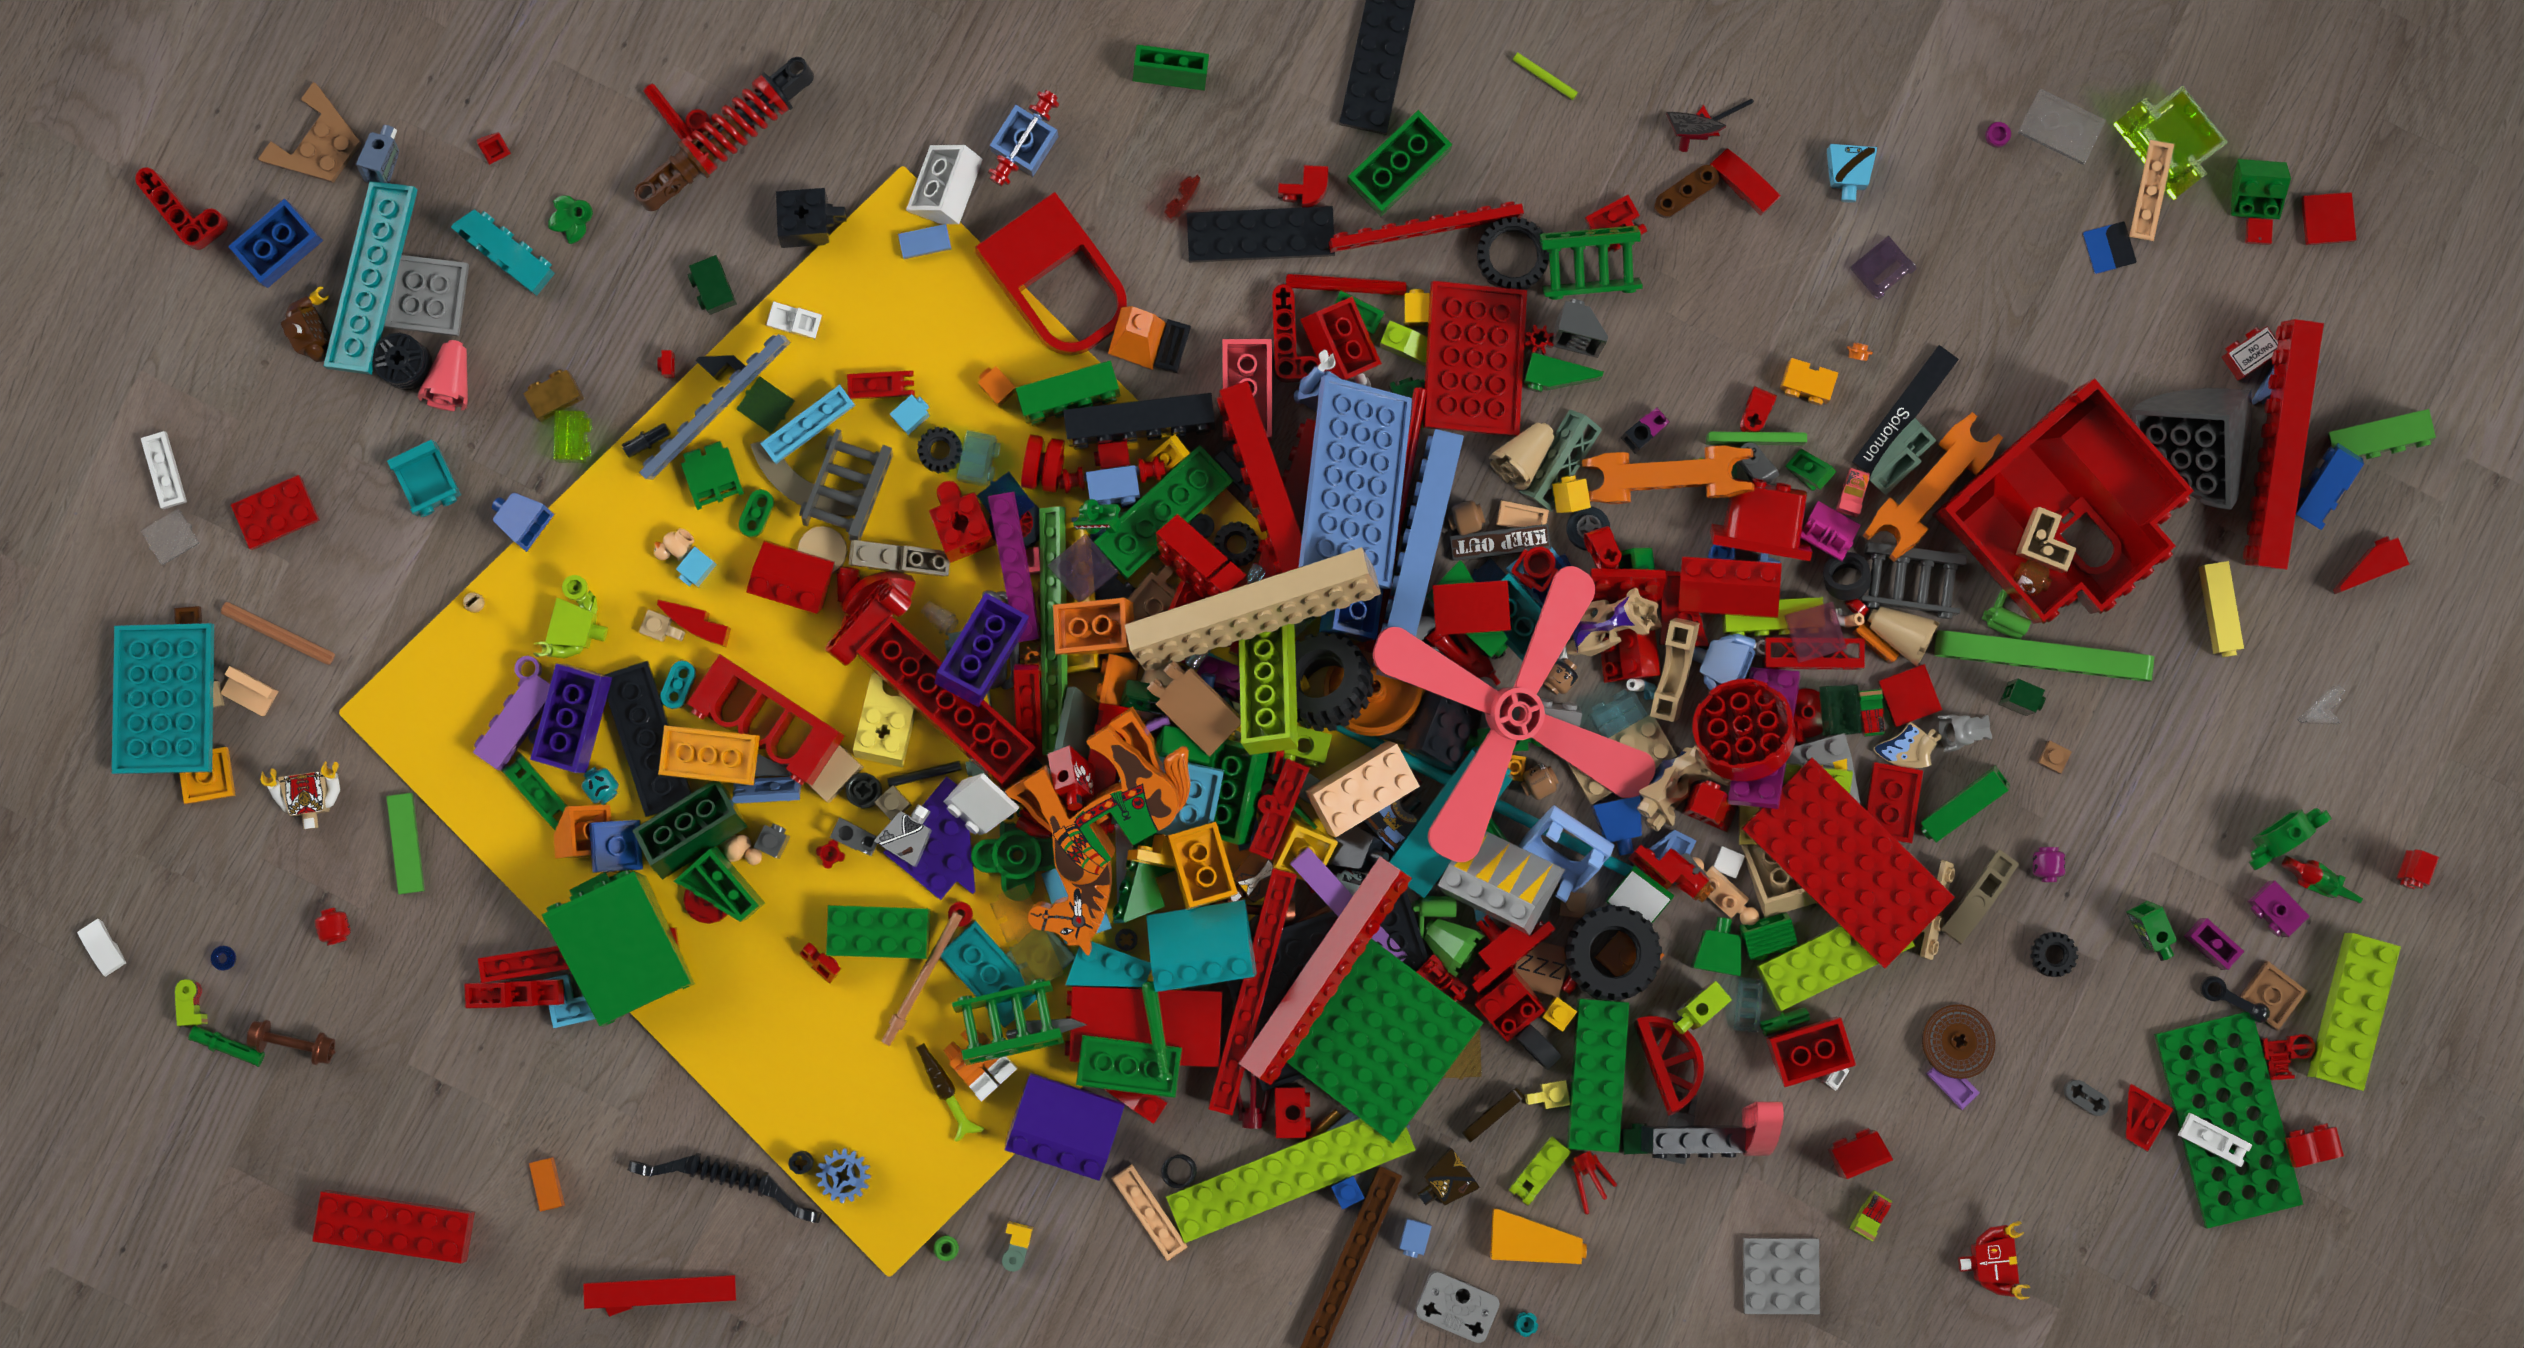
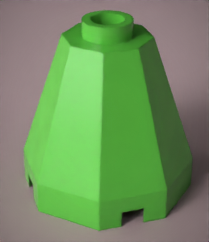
M1437 919L1435 922L1431 920L1424 929L1426 934L1424 940L1442 962L1446 970L1457 978L1463 975L1460 970L1462 968L1468 970L1478 957V953L1484 947L1480 943L1481 940H1487V936L1480 931L1441 919Z

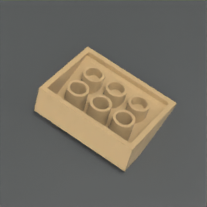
M1741 845L1765 918L1817 903L1759 845Z

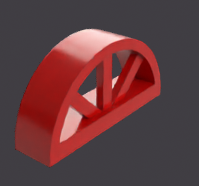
M1040 663L1014 664L1016 730L1037 748L1038 754L1035 757H1043Z
M1659 1016L1637 1018L1633 1024L1667 1114L1671 1116L1683 1109L1693 1099L1701 1086L1704 1075L1702 1051L1698 1042L1688 1030L1684 1034L1676 1030L1673 1025L1675 1021ZM1651 1027L1665 1030L1658 1046ZM1674 1034L1686 1045L1689 1052L1663 1060V1052L1671 1035ZM1693 1060V1083L1667 1072L1666 1068ZM1672 1083L1689 1091L1680 1102Z

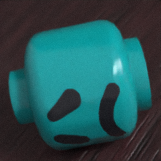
M594 767L583 775L585 780L582 782L581 787L593 803H601L603 805L618 794L616 790L619 784L607 768L597 770Z

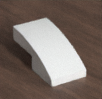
M773 302L766 326L815 339L822 315Z
M96 919L77 932L92 960L105 977L126 964L117 943L112 941L103 921L100 919Z

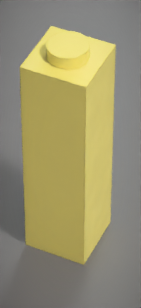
M2229 561L2206 564L2198 568L2213 654L2221 653L2222 658L2237 655L2236 651L2244 649Z

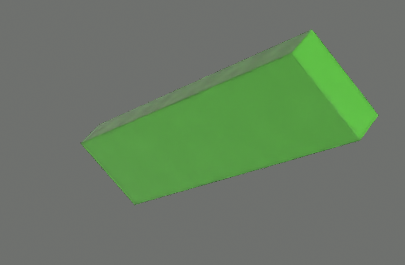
M1709 432L1706 435V445H1744L1746 443H1754L1756 445L1804 446L1807 443V434L1803 432Z
M413 793L386 796L398 894L423 892L425 888Z

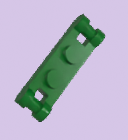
M520 753L515 758L516 761L510 766H505L502 771L549 825L556 830L559 821L554 815L560 810L563 813L568 806L530 764L527 758ZM523 768L526 773L519 778L516 773Z

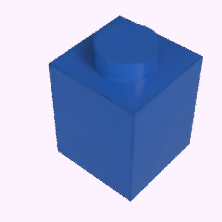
M1354 1176L1330 1185L1342 1210L1365 1199Z

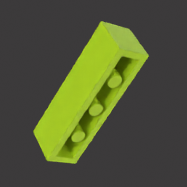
M1823 597L1780 599L1778 618L1722 615L1723 634H1741L1745 636V633L1754 632L1755 637L1769 636V632L1779 631V635H1793L1794 630H1803L1804 634L1819 633L1818 629L1825 627Z

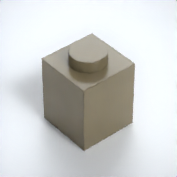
M893 785L875 801L876 805L891 821L900 811L905 812L912 805Z

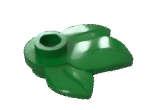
M567 195L559 196L553 200L557 211L549 218L548 228L557 232L565 231L568 243L574 244L586 234V223L592 218L593 210L587 201L574 200ZM578 208L582 209L581 216L577 215Z

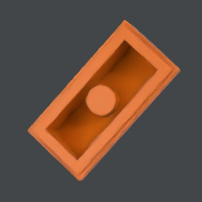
M1864 619V623L1857 626L1853 634L1857 638H1865V644L1888 664L1893 663L1900 653L1870 629L1871 624Z
M554 1157L529 1163L540 1212L565 1206Z

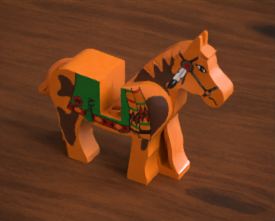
M1133 706L1112 719L1110 724L1088 737L1086 742L1089 747L1103 754L1113 763L1121 782L1113 784L1095 794L1091 799L1082 804L1083 807L1080 810H1069L1064 799L1055 792L1047 764L1031 775L1028 773L1005 790L1009 798L1023 804L1031 816L1052 833L1055 867L1068 894L1067 897L1056 900L1054 904L1044 901L1035 903L1029 911L1028 922L1036 930L1059 934L1067 941L1068 946L1079 945L1087 956L1090 955L1092 938L1102 923L1109 902L1112 886L1110 860L1116 850L1100 826V823L1108 819L1111 813L1131 844L1134 845L1170 825L1176 814L1184 807L1190 792L1188 748L1182 746L1167 755L1163 765L1158 756L1153 736ZM1117 732L1122 734L1126 741H1124Z

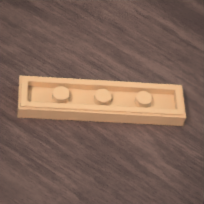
M2155 140L2149 141L2129 237L2154 241L2175 144Z
M1133 1164L1111 1178L1167 1261L1188 1247Z

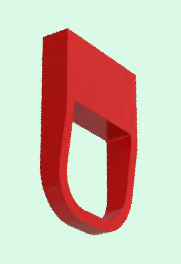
M1056 192L975 246V254L1039 340L1050 350L1062 355L1082 354L1114 333L1121 307H1127L1125 289L1097 247ZM1079 251H1082L1112 290L1116 298L1117 310L1114 317L1106 325L1086 339L1074 343L1063 342L1050 334L1021 291Z

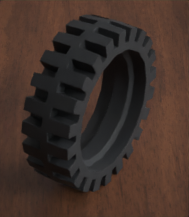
M1517 217L1503 218L1488 227L1482 235L1477 248L1478 267L1483 277H1486L1487 281L1490 284H1494L1495 287L1520 290L1527 289L1538 282L1545 273L1549 263V252L1543 250L1540 244V234H1543L1540 227H1536V224L1532 221L1528 222L1525 218L1518 219ZM1508 231H1518L1526 234L1533 241L1537 249L1535 266L1529 273L1521 277H1507L1500 274L1490 261L1489 250L1492 242L1499 235Z

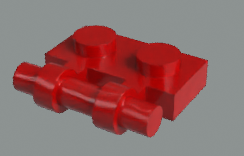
M1626 195L1586 216L1585 221L1590 229L1634 226L1632 221L1639 218L1640 215L1630 196ZM1643 223L1638 226L1641 235L1647 232V228ZM1620 243L1610 244L1608 252H1615L1621 249Z

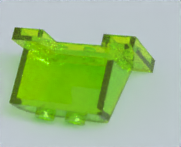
M2183 85L2155 106L2145 97L2113 124L2144 163L2150 140L2175 144L2165 190L2173 200L2208 174L2200 164L2228 143Z

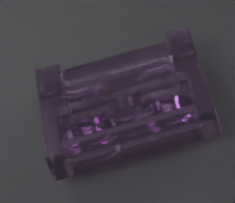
M1889 235L1850 267L1877 300L1884 297L1885 292L1906 274H1911L1917 269L1915 264L1906 257ZM1898 261L1901 267L1883 282L1877 285L1873 281L1888 267Z

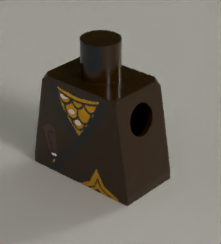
M1450 1148L1423 1175L1429 1185L1417 1194L1425 1206L1437 1197L1445 1206L1478 1190L1480 1186L1455 1151Z

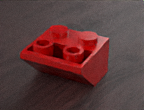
M1632 629L1617 631V636L1621 638V642L1600 652L1604 683L1661 676L1655 630H1649V633L1646 635L1637 634ZM1606 633L1602 641L1609 639L1608 633Z
M1514 967L1475 998V1006L1507 1042L1545 1012V1008L1535 993Z

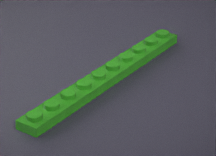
M1061 506L1039 508L1042 755L1054 752L1068 688L1067 655L1055 654L1053 605L1066 604L1065 507Z

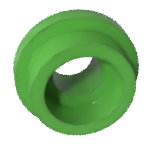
M942 1236L934 1244V1253L942 1261H950L958 1254V1242L951 1236ZM947 1243L951 1246L949 1253L943 1252V1244Z

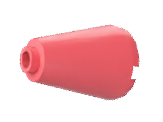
M449 340L448 343L442 344L418 392V399L420 401L424 398L428 400L427 405L446 411H455V407H461V411L467 408V349L463 347L461 342Z

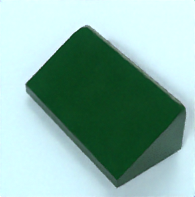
M1134 680L1126 682L1120 706L1127 708L1133 706L1135 710L1167 716L1156 705L1160 698L1153 695L1147 689L1150 683Z

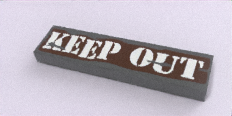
M1548 524L1472 533L1464 536H1450L1453 561L1522 553L1524 549L1529 551L1534 547L1551 549Z

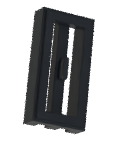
M1167 319L1154 367L1178 373L1191 330L1190 325ZM1174 326L1176 328L1165 363H1162L1161 359L1170 328ZM1180 329H1185L1175 364L1172 366L1170 363Z

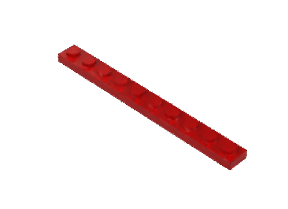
M1277 868L1272 869L1252 943L1257 974L1254 977L1243 978L1210 1099L1209 1110L1233 1115L1245 1068L1239 1062L1252 1045L1297 877L1295 873Z

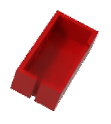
M1178 514L1156 532L1160 560L1167 567L1172 566L1181 580L1184 582L1189 581L1199 596L1208 598L1248 585L1247 575L1234 563L1229 562L1222 570L1219 569L1228 561V558Z

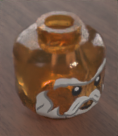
M2028 560L2025 563L2021 562L2013 576V579L2021 589L2031 596H2037L2041 591L2046 592L2052 582V579L2048 578L2049 569L2033 560Z

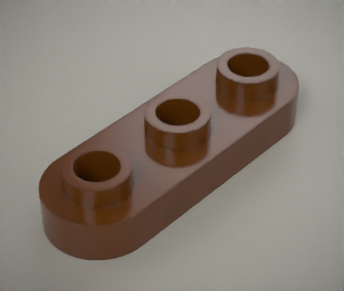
M1703 165L1661 193L1654 202V210L1657 215L1662 218H1670L1712 190L1719 181L1718 171L1711 165ZM1703 174H1710L1711 180H1704ZM1689 187L1691 189V193L1685 194L1683 192V188ZM1665 200L1670 201V202H1671V207H1670V208L1664 207V206H1663V201H1665Z

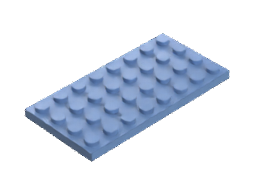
M1328 375L1321 377L1298 568L1362 547L1375 568L1379 588H1391L1412 398Z

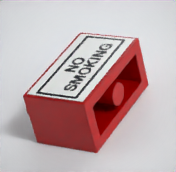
M2257 326L2245 334L2247 340L2241 344L2237 340L2225 348L2227 353L2221 358L2237 381L2272 359L2274 350H2277L2278 340H2276L2268 326L2261 330Z

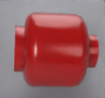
M336 908L321 911L322 916L315 920L319 940L326 942L327 946L347 941L346 937L351 933L347 914L343 911L336 912Z

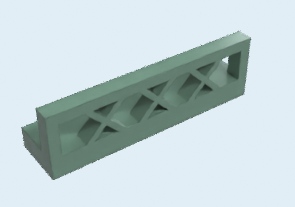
M1570 409L1555 432L1554 440L1530 486L1519 492L1552 512L1555 507L1552 484L1561 482V480H1558L1560 469L1564 468V476L1575 475L1582 463V459L1586 457L1602 429L1586 415ZM1588 425L1592 431L1586 439H1583V432ZM1577 447V455L1571 460L1570 453L1573 448ZM1549 489H1552V496L1546 502L1543 497Z

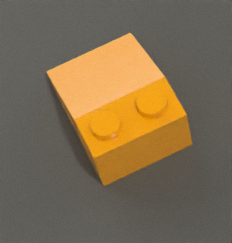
M1216 822L1168 835L1179 886L1187 910L1234 897L1238 894Z

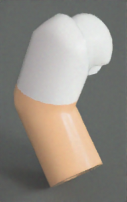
M1841 608L1832 609L1829 612L1831 616L1829 620L1834 625L1851 628L1864 623V616L1861 613L1843 616Z

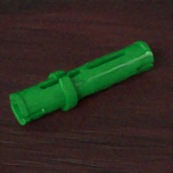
M197 1025L193 1026L188 1037L190 1041L207 1046L210 1051H220L251 1063L256 1067L261 1065L265 1056V1052L259 1053L254 1048L223 1037L220 1032L213 1033Z

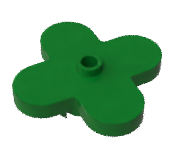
M1021 809L1016 811L1018 817H1021L1019 813ZM1012 814L1006 819H1012L1014 815ZM1002 821L1000 823V837L998 839H985L978 842L972 850V862L982 872L1000 873L1004 894L1011 900L1023 901L1028 899L1035 890V873L1037 871H1050L1056 868L1053 839L1050 837L1043 839L1030 836L1017 828L1014 822L1007 824ZM1017 850L1023 854L1020 860L1014 859L1013 856Z

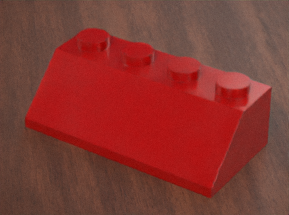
M1682 557L1679 612L1778 618L1782 563Z

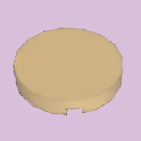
M824 526L815 527L806 532L798 545V551L835 561L832 574L843 566L848 552L846 542L841 534L832 528Z

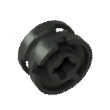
M858 773L847 782L846 795L853 805L859 808H870L876 805L875 801L882 795V786L873 775Z

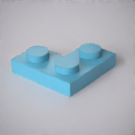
M569 974L548 978L563 979L565 1004L549 1005L553 1028L595 1019L584 996L574 998Z

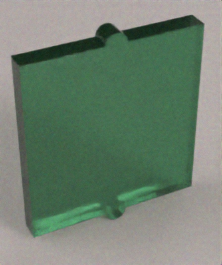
M759 376L751 389L745 392L746 396L736 410L772 434L781 420L786 419L785 415L795 400Z

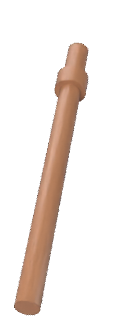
M954 911L900 1009L890 1019L889 1024L891 1025L881 1040L884 1044L890 1046L899 1029H903L906 1023V1016L963 917L958 912Z

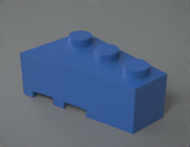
M2339 443L2334 448L2330 447L2322 458L2325 461L2321 467H2315L2308 477V480H2310L2305 489L2303 487L2299 489L2296 515L2320 530L2325 526L2324 518L2331 509L2333 511L2338 506L2336 502L2343 492L2348 490L2364 465L2363 458Z

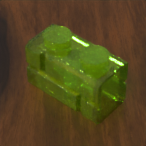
M555 411L554 461L559 463H586V457H590L591 443L587 442V432L591 433L592 419L588 418V414L585 411Z

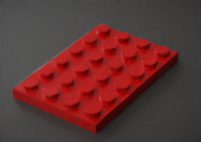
M1432 281L1430 283L1425 389L1427 393L1422 428L1514 437L1520 434L1527 290Z

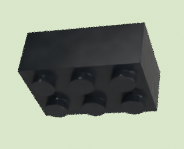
M1425 690L1403 749L1437 769L1457 770L1479 710Z

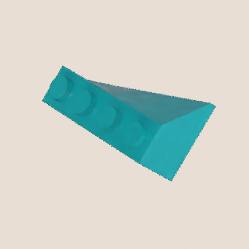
M474 209L453 223L451 228L460 237L537 296L555 274L550 269L552 264L541 255L538 259L531 254L533 251L531 247L522 240L519 244L512 239L514 234L503 225L500 229L493 224L495 219L485 211L480 214Z

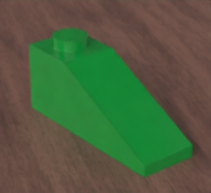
M1532 353L1524 385H1528V389L1541 393L1542 390L1548 391L1599 381L1603 377L1604 371Z

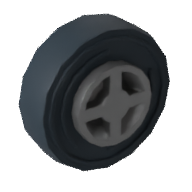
M1591 506V508L1575 511L1570 515L1566 524V533L1575 547L1587 550L1584 543V533L1605 526L1610 527V522L1602 510Z

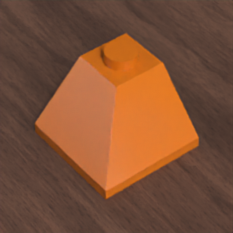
M1133 306L1121 307L1108 354L1153 370L1166 322L1155 314Z
M610 805L566 807L554 832L555 859L591 856L589 823L610 822Z

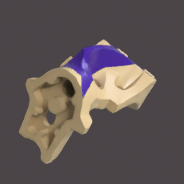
M1637 588L1631 589L1625 598L1613 604H1609L1607 600L1591 602L1573 632L1574 639L1566 644L1567 653L1574 656L1580 654L1593 656L1621 642V638L1617 636V631L1632 629L1637 634L1646 635L1649 633V630L1653 631L1661 628L1662 625L1657 616L1658 603L1642 598ZM1597 609V610H1598V613H1597V615L1593 618V617L1591 616V615H1592V612ZM1606 633H1608L1609 639L1602 641Z

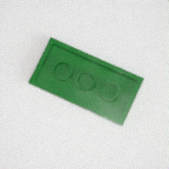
M1082 1035L1076 1085L1175 1098L1182 1047L1166 1045L1167 1067L1173 1079L1158 1082L1159 1069L1157 1057L1151 1043Z

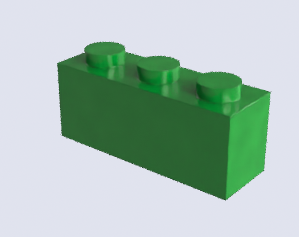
M1136 45L1132 81L1205 91L1209 54Z

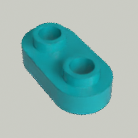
M678 661L671 667L661 692V701L666 707L678 709L685 704L696 678V670L691 663ZM683 669L688 671L686 678L680 677V672ZM677 692L679 695L676 701L670 699L671 694Z

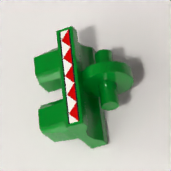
M1088 499L1079 508L1080 514L1078 519L1074 521L1073 526L1076 530L1086 529L1089 534H1096L1100 529H1106L1109 533H1117L1121 525V520L1117 517L1121 508L1118 504L1099 505L1095 499Z

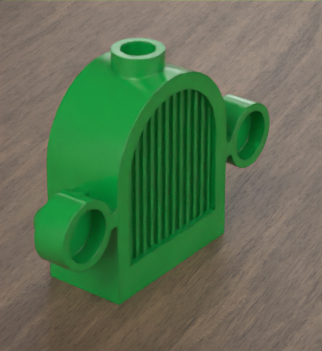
M2314 808L2307 814L2302 809L2289 812L2251 838L2257 848L2251 852L2252 859L2249 861V864L2254 871L2269 863L2271 859L2289 852L2306 841L2317 831V828L2330 821L2332 817L2327 810L2321 811L2318 808Z

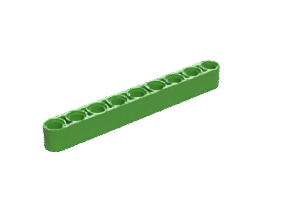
M1942 630L1936 633L1934 656L2146 682L2152 681L2155 656Z

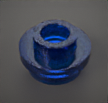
M219 946L211 954V963L218 970H229L236 963V953L229 946ZM222 953L227 957L224 963L219 960V956Z

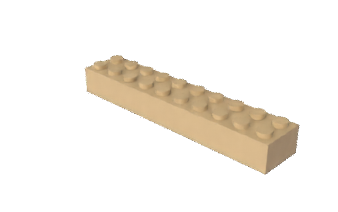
M1361 547L1125 624L1131 653L1145 670H1155L1172 661L1180 662L1186 657L1195 654H1205L1208 650L1216 647H1226L1231 645L1232 642L1241 639H1251L1255 635L1266 631H1276L1279 627L1287 624H1297L1302 622L1303 619L1312 616H1322L1327 611L1347 608L1350 604L1358 601L1371 600L1374 596L1380 595L1381 592L1375 568Z

